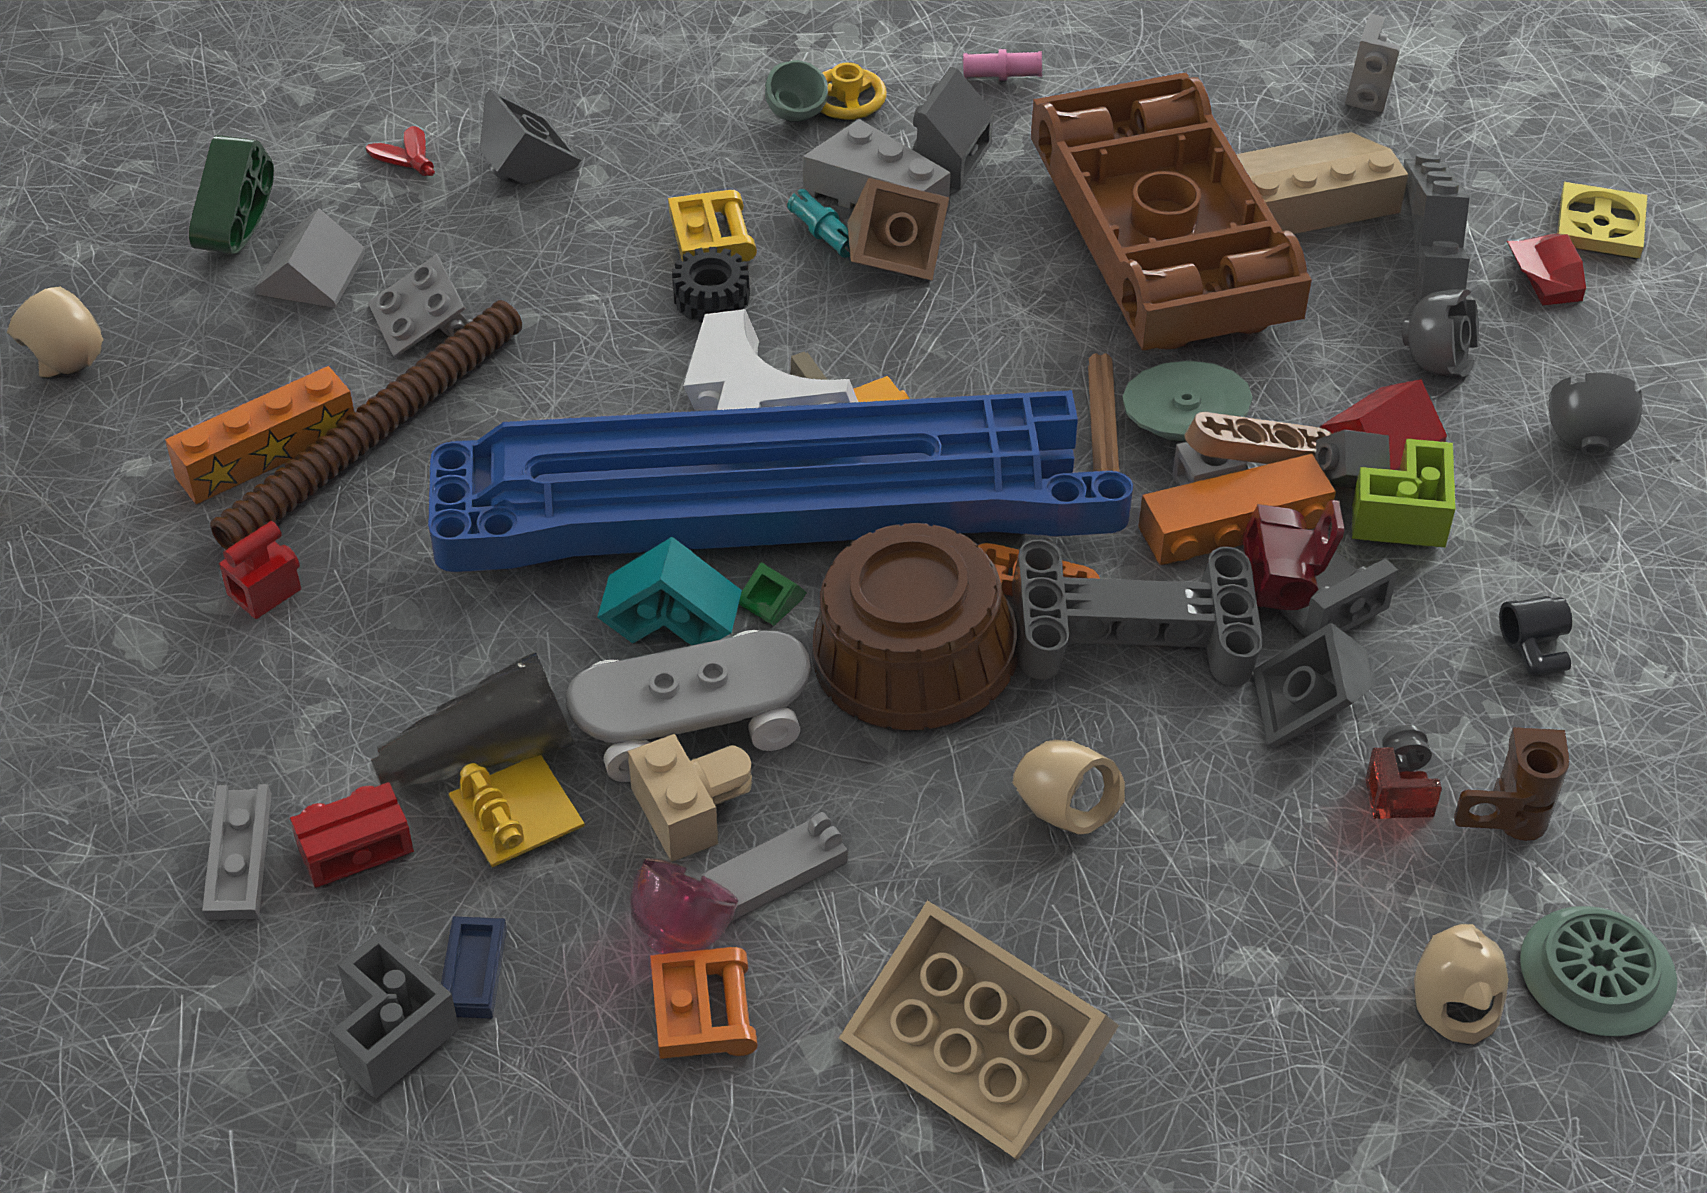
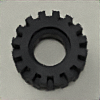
M709 247L710 252L704 253L702 248L695 249V256L687 252L683 255V261L678 259L675 263V269H672L674 304H677V310L680 313L685 311V317L691 320L698 315V322L702 323L705 314L743 310L744 305L748 306L750 296L748 264L746 261L742 262V256L738 253L731 257V250L726 248L721 253H717V247ZM705 284H720L717 286H703Z

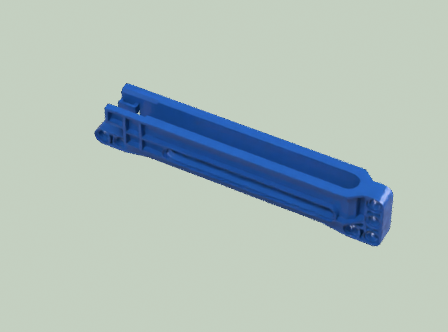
M1072 390L502 422L478 440L446 442L437 446L432 451L430 457L428 526L435 564L440 569L449 572L513 569L572 556L648 552L671 537L688 549L857 540L861 536L870 532L874 533L875 530L898 524L903 526L909 523L946 527L956 531V534L978 532H1006L1044 536L1107 534L1119 532L1128 525L1133 483L1128 476L1118 471L1073 473V449L1076 448L1078 418Z

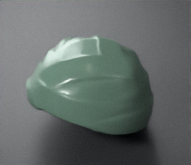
M792 60L776 65L770 71L765 82V98L769 108L778 118L788 122H800L812 118L821 112L828 98V83L825 76L817 67L804 61Z

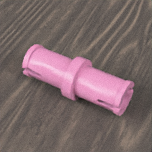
M999 49V53H964V77L966 79L970 77H999V81H1007V77L1012 76L1042 77V51L1007 53L1006 49Z

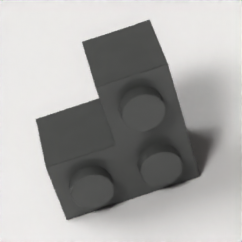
M380 931L337 964L346 1001L356 1011L330 1031L339 1067L375 1100L459 1030L452 994Z

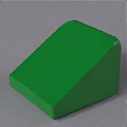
M760 562L741 592L739 605L774 626L803 600L807 592L793 581Z

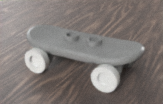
M748 630L738 633L731 638L620 661L604 660L579 672L571 680L566 692V707L572 721L583 732L606 743L608 747L604 754L606 771L611 779L619 782H630L628 751L648 744L647 739L663 738L672 734L677 735L733 723L745 718L752 717L748 730L753 745L756 748L764 751L779 750L793 743L800 734V726L795 712L786 707L801 694L808 683L811 671L809 654L803 644L792 635L780 631Z

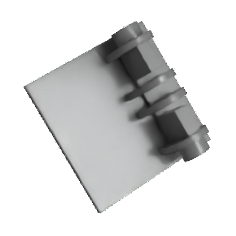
M437 254L417 266L412 272L368 302L394 358L400 356L438 328L446 335L452 337L456 331L463 329L467 324L464 315L461 313L466 308Z

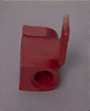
M1329 500L1314 530H1307L1304 516L1296 510L1257 504L1242 535L1245 555L1251 563L1257 606L1281 610H1299L1309 606L1311 597L1319 590L1316 577L1326 570L1344 536V524L1338 500ZM1332 521V531L1328 541V529Z

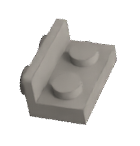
M1369 14L1360 40L1345 100L1346 105L1377 112L1384 111L1400 46L1387 42L1388 34L1381 33L1385 20L1383 16Z

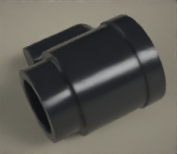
M1542 596L1520 601H1508L1501 605L1499 624L1502 636L1510 648L1519 650L1525 668L1530 675L1541 676L1571 669V658L1566 651L1542 655L1538 643L1554 641L1559 636L1570 633L1572 629V613L1564 598Z

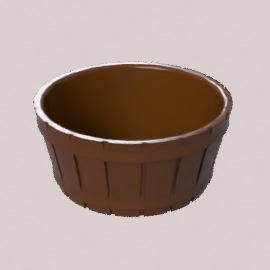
M909 523L903 526H899V524L875 530L874 533L870 532L852 542L850 547L847 546L838 554L830 566L822 583L819 615L813 630V667L817 680L827 696L832 697V701L839 708L853 717L857 716L859 720L884 728L889 726L892 729L924 730L925 727H929V729L942 727L979 712L990 704V700L994 701L1010 682V676H1013L1018 665L1016 620L1013 610L1001 589V582L994 564L986 553L970 538L961 533L956 534L954 530L937 525L929 526L928 524Z

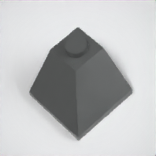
M491 89L486 93L479 150L490 162L488 168L495 176L506 182L511 178L524 185H528L575 168L580 164L581 158L547 117Z
M1329 623L1254 668L1267 746L1272 749L1277 748L1353 704L1372 689L1374 682L1366 648L1334 624Z

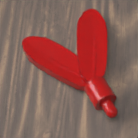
M412 126L405 130V149L385 143H372L366 146V152L374 159L399 166L413 167L422 176H433L435 174L433 163L426 158L424 131L417 126Z

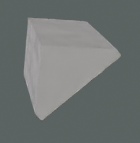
M318 208L286 233L254 288L255 294L336 308L366 254L365 247Z

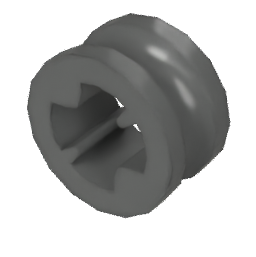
M1403 725L1386 733L1382 740V746L1385 753H1387L1386 761L1389 768L1398 772H1412L1428 764L1432 753L1427 744L1428 738L1424 729L1415 725Z

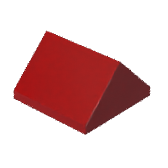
M1422 379L1381 387L1320 425V428L1332 434L1342 430L1388 435L1390 470L1398 471L1406 439L1446 442L1447 434Z

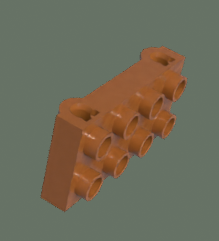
M1187 72L1033 99L1031 140L1142 351L1154 348L1176 349L1190 341L1235 332L1252 334L1260 332L1271 325L1305 319L1312 279L1307 273L1306 261L1300 243L1291 231H1282L1214 119L1208 93L1198 77H1189Z

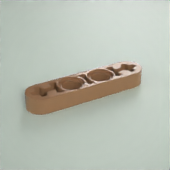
M1200 412L1196 414L1184 436L1187 443L1195 451L1205 456L1271 464L1308 454H1313L1315 458L1316 440L1332 433L1313 426Z

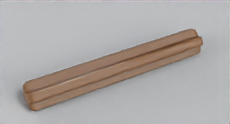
M1095 353L1090 356L1088 366L1093 472H1119L1113 361L1110 355L1106 353L1103 355Z

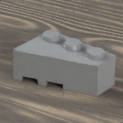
M860 119L803 156V189L807 190L813 198H816L818 193L837 198L838 205L850 209L853 204L857 203L868 178L949 197V171Z

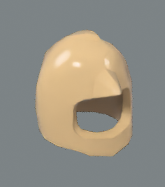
M61 286L44 289L28 298L11 318L7 333L21 346L26 345L31 349L39 361V376L50 378L59 373L70 374L91 366L101 352L103 341L101 329L94 316L74 294Z
M1051 740L1044 742L1024 755L1013 774V785L1017 788L1027 806L1038 818L1062 830L1078 835L1089 834L1113 819L1125 802V781L1114 761L1073 741ZM1093 767L1099 769L1102 772L1105 784L1100 802L1089 812L1071 808V799L1082 784L1085 772Z
M1460 924L1432 936L1426 945L1417 965L1414 978L1416 1008L1424 1022L1453 1042L1473 1045L1493 1034L1499 1026L1508 988V974L1504 954L1494 941L1485 936L1473 924ZM1491 1000L1493 1001L1492 1009L1481 1020L1462 1023L1447 1015V1002H1461L1480 1010H1486L1489 1008Z

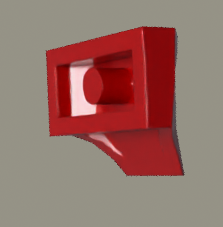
M1556 233L1519 241H1507L1521 271L1527 275L1542 306L1583 301L1586 291L1583 261L1568 234Z

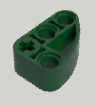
M215 135L213 137L189 226V241L192 248L236 254L254 234L266 209L274 182L273 161L260 141L224 135Z

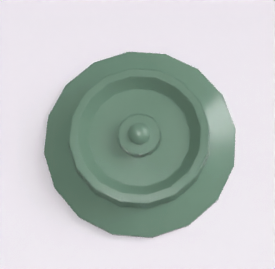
M1180 361L1163 363L1142 371L1128 382L1122 396L1126 415L1139 427L1168 440L1187 442L1184 435L1196 414L1210 412L1246 417L1253 397L1248 383L1232 370L1213 363Z

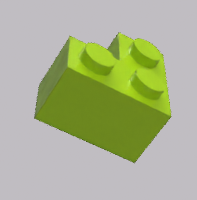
M1406 439L1399 471L1360 467L1352 503V539L1446 548L1456 510L1453 443Z

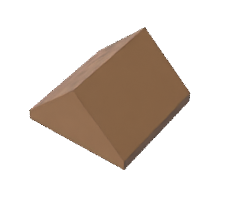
M868 178L847 222L851 262L932 281L949 197Z

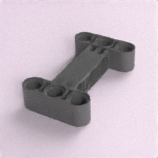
M1040 539L1030 540L1024 543L1019 550L1012 581L1014 617L1017 627L1018 663L1020 669L1031 678L1045 680L1056 676L1061 669L1068 642L1207 647L1209 668L1217 681L1229 686H1240L1251 678L1262 649L1263 640L1251 563L1242 551L1233 547H1219L1210 554L1201 582L1063 577L1062 557L1054 544Z

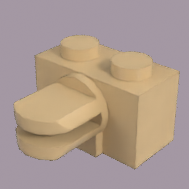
M675 734L628 751L631 789L670 861H676L717 845L718 831L715 805L750 792L752 768L749 755L743 749L731 745L690 761Z

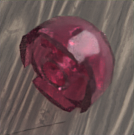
M647 858L644 860L641 869L637 871L630 892L631 915L637 927L649 936L647 945L662 954L677 953L678 949L684 951L702 950L720 939L733 920L739 901L738 898L728 889L705 876H702L699 881L685 875L687 868L660 859Z

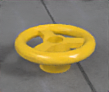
M840 63L834 68L822 72L828 83V96L836 97L839 101L844 102L846 108L837 107L826 102L821 110V113L826 116L844 120L867 117L879 110L886 100L887 91L884 82L876 74L861 68L855 63ZM872 86L875 91L874 98L860 106L857 100L859 93Z

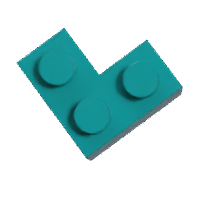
M671 537L609 575L597 618L632 644L660 627L666 626L692 646L720 640L732 633L742 590L675 538Z

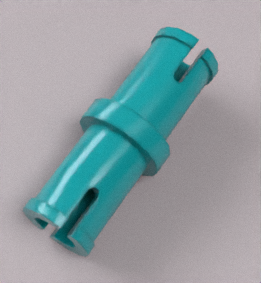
M805 189L798 190V194L803 200L795 193L792 194L787 203L788 210L809 226L808 230L811 235L817 239L825 240L841 257H849L850 253L845 249L846 246L850 250L848 227L839 220L838 213L830 207L821 205Z

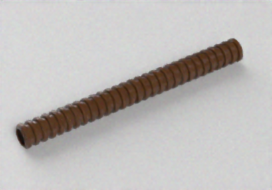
M495 301L481 315H477L472 322H468L463 329H459L452 337L447 338L444 344L438 345L424 359L417 361L415 366L408 368L405 374L399 375L396 381L390 382L386 389H381L376 396L369 398L366 404L360 405L356 412H351L346 417V420L338 422L336 427L330 428L327 431L326 435L320 436L316 443L308 445L305 451L299 452L296 455L295 459L286 462L285 468L277 469L274 475L268 476L264 480V484L256 485L253 492H247L242 500L234 502L232 509H225L221 517L212 519L210 527L216 541L226 550L268 522L273 521L276 523V520L283 519L286 512H292L297 504H301L307 499V496L316 493L318 488L327 484L328 480L334 479L338 472L344 471L348 464L354 463L359 456L367 453L369 448L376 446L379 440L385 439L389 432L395 431L398 425L404 424L408 417L414 416L418 409H423L438 394H442L447 387L455 384L457 379H461L466 372L474 369L476 364H480L485 357H489L496 349L502 347L504 342H508L513 335L520 333L522 321L517 310L506 301Z

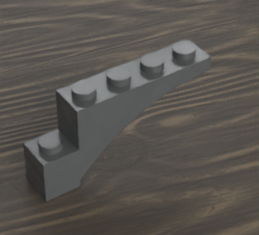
M1417 154L1416 159H1404L1403 165L1408 173L1406 185L1412 211L1415 248L1414 295L1418 303L1423 297L1433 292L1466 289L1470 258L1463 248L1470 197L1447 163L1440 161L1441 157L1434 154Z

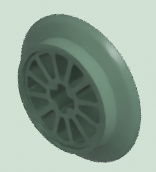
M1575 906L1554 911L1541 918L1532 926L1521 947V970L1531 994L1548 1013L1566 1025L1580 1031L1601 1036L1636 1034L1647 1030L1661 1021L1675 1000L1677 974L1667 949L1645 926L1619 912L1593 906ZM1595 932L1602 934L1601 941L1597 939ZM1610 936L1619 939V941L1615 944L1610 943ZM1628 948H1631L1633 950L1625 952ZM1594 960L1600 966L1593 967L1591 961ZM1607 963L1610 966L1609 971L1602 965ZM1570 977H1576L1574 980L1568 979ZM1584 986L1590 987L1591 993L1586 992L1581 988H1583ZM1600 990L1605 992L1607 997H1602Z

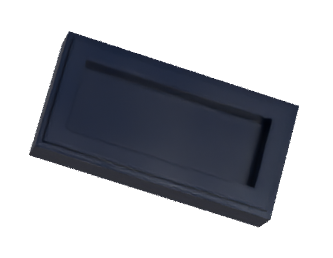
M456 916L452 918L441 985L452 994L456 1017L493 1019L507 932L505 918Z

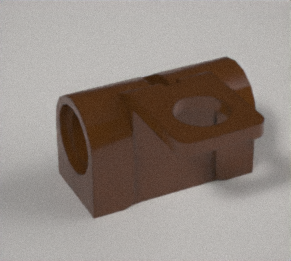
M1513 727L1509 738V750L1501 776L1496 780L1494 791L1464 790L1461 792L1454 814L1455 825L1458 827L1502 829L1507 835L1523 841L1536 840L1542 837L1548 829L1569 768V753L1565 730ZM1481 803L1493 804L1496 807L1494 813L1483 816L1474 815L1469 810Z

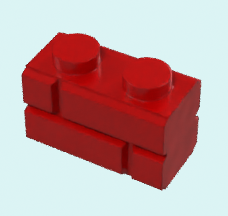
M389 782L376 787L362 786L353 791L349 797L329 804H312L306 807L301 814L290 817L298 850L306 865L314 888L414 852L407 820Z

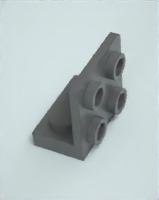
M1336 550L1326 570L1316 577L1319 590L1311 597L1309 606L1299 610H1278L1305 637H1308L1329 623L1334 624L1345 632L1389 609L1398 569L1386 558L1369 567L1364 566L1356 569Z

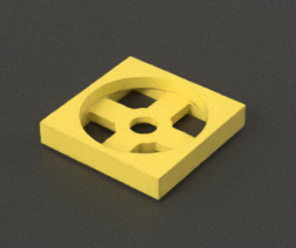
M1564 182L1557 233L1568 234L1574 247L1578 249L1640 258L1644 247L1647 195ZM1573 202L1594 205L1593 211L1585 213L1569 210V206ZM1611 208L1632 211L1635 215L1634 220L1616 218L1611 213ZM1603 219L1606 220L1609 224L1606 226L1597 225L1593 220ZM1578 227L1584 228L1586 232L1582 231ZM1615 233L1625 234L1622 237L1609 238Z

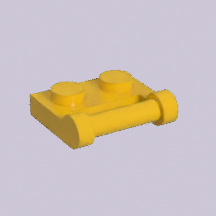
M724 190L668 198L669 214L682 261L685 253L689 252L692 256H695V249L702 248L703 252L707 253L710 252L709 247H717V253H721L724 248L731 250V257L738 253L742 256V262L750 261L756 256V245L754 239L748 235L741 212L744 205L741 194L738 191ZM716 212H721L726 216L731 236L721 238L715 217Z

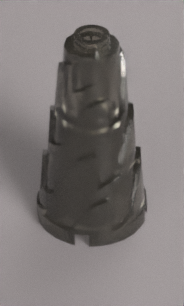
M533 652L479 682L478 686L437 707L436 712L420 719L400 733V735L377 747L379 756L372 758L371 762L381 785L389 782L396 791L415 784L453 777L460 774L462 768L471 763H476L478 766L488 769L509 761L516 763L564 749L575 743L536 652Z

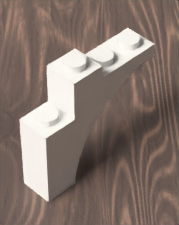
M746 309L704 315L683 385L695 411L858 402L849 379L816 380L784 373L765 363L758 356L759 340Z

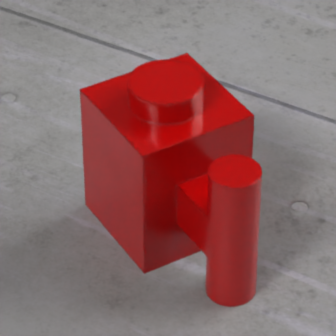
M273 521L268 522L223 551L225 559L219 563L227 595L254 619H258L301 590L297 569L300 568L299 560L291 548L285 544L280 546L275 542L282 537V533Z

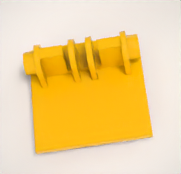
M540 753L491 775L485 767L478 766L476 763L468 764L460 772V788L448 793L491 867H495L585 826L584 821Z

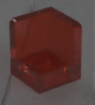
M1393 747L1373 748L1365 777L1373 818L1434 817L1442 791L1440 779H1428L1427 773L1424 771L1399 772Z

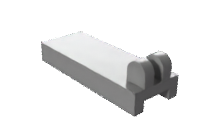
M258 784L257 789L229 790L227 785H216L202 908L206 920L259 919L272 795L268 784Z
M824 812L814 815L809 821L701 874V884L719 912L729 923L847 863L848 850L842 843V834L836 827H831V820Z

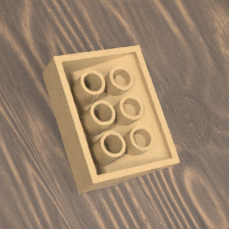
M1349 132L1236 154L1282 231L1287 230L1296 234L1401 212L1408 178L1407 171L1390 148L1355 133Z
M927 900L839 1039L1012 1157L1019 1159L1090 1073L1119 1025L1101 1011Z

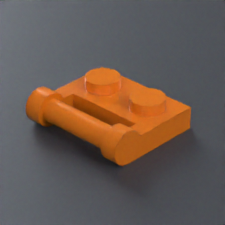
M726 947L650 955L660 1059L727 1052L733 1056H745L757 1049L756 1030L750 1026L744 980V974L748 971V959L745 950L738 947ZM718 974L723 977L728 1026L712 1027L707 975Z

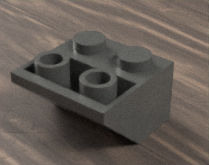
M950 67L940 81L936 80L928 99L924 104L920 103L917 106L913 117V126L917 128V139L914 143L913 151L949 171L950 188L961 190L991 146L993 111L957 68Z

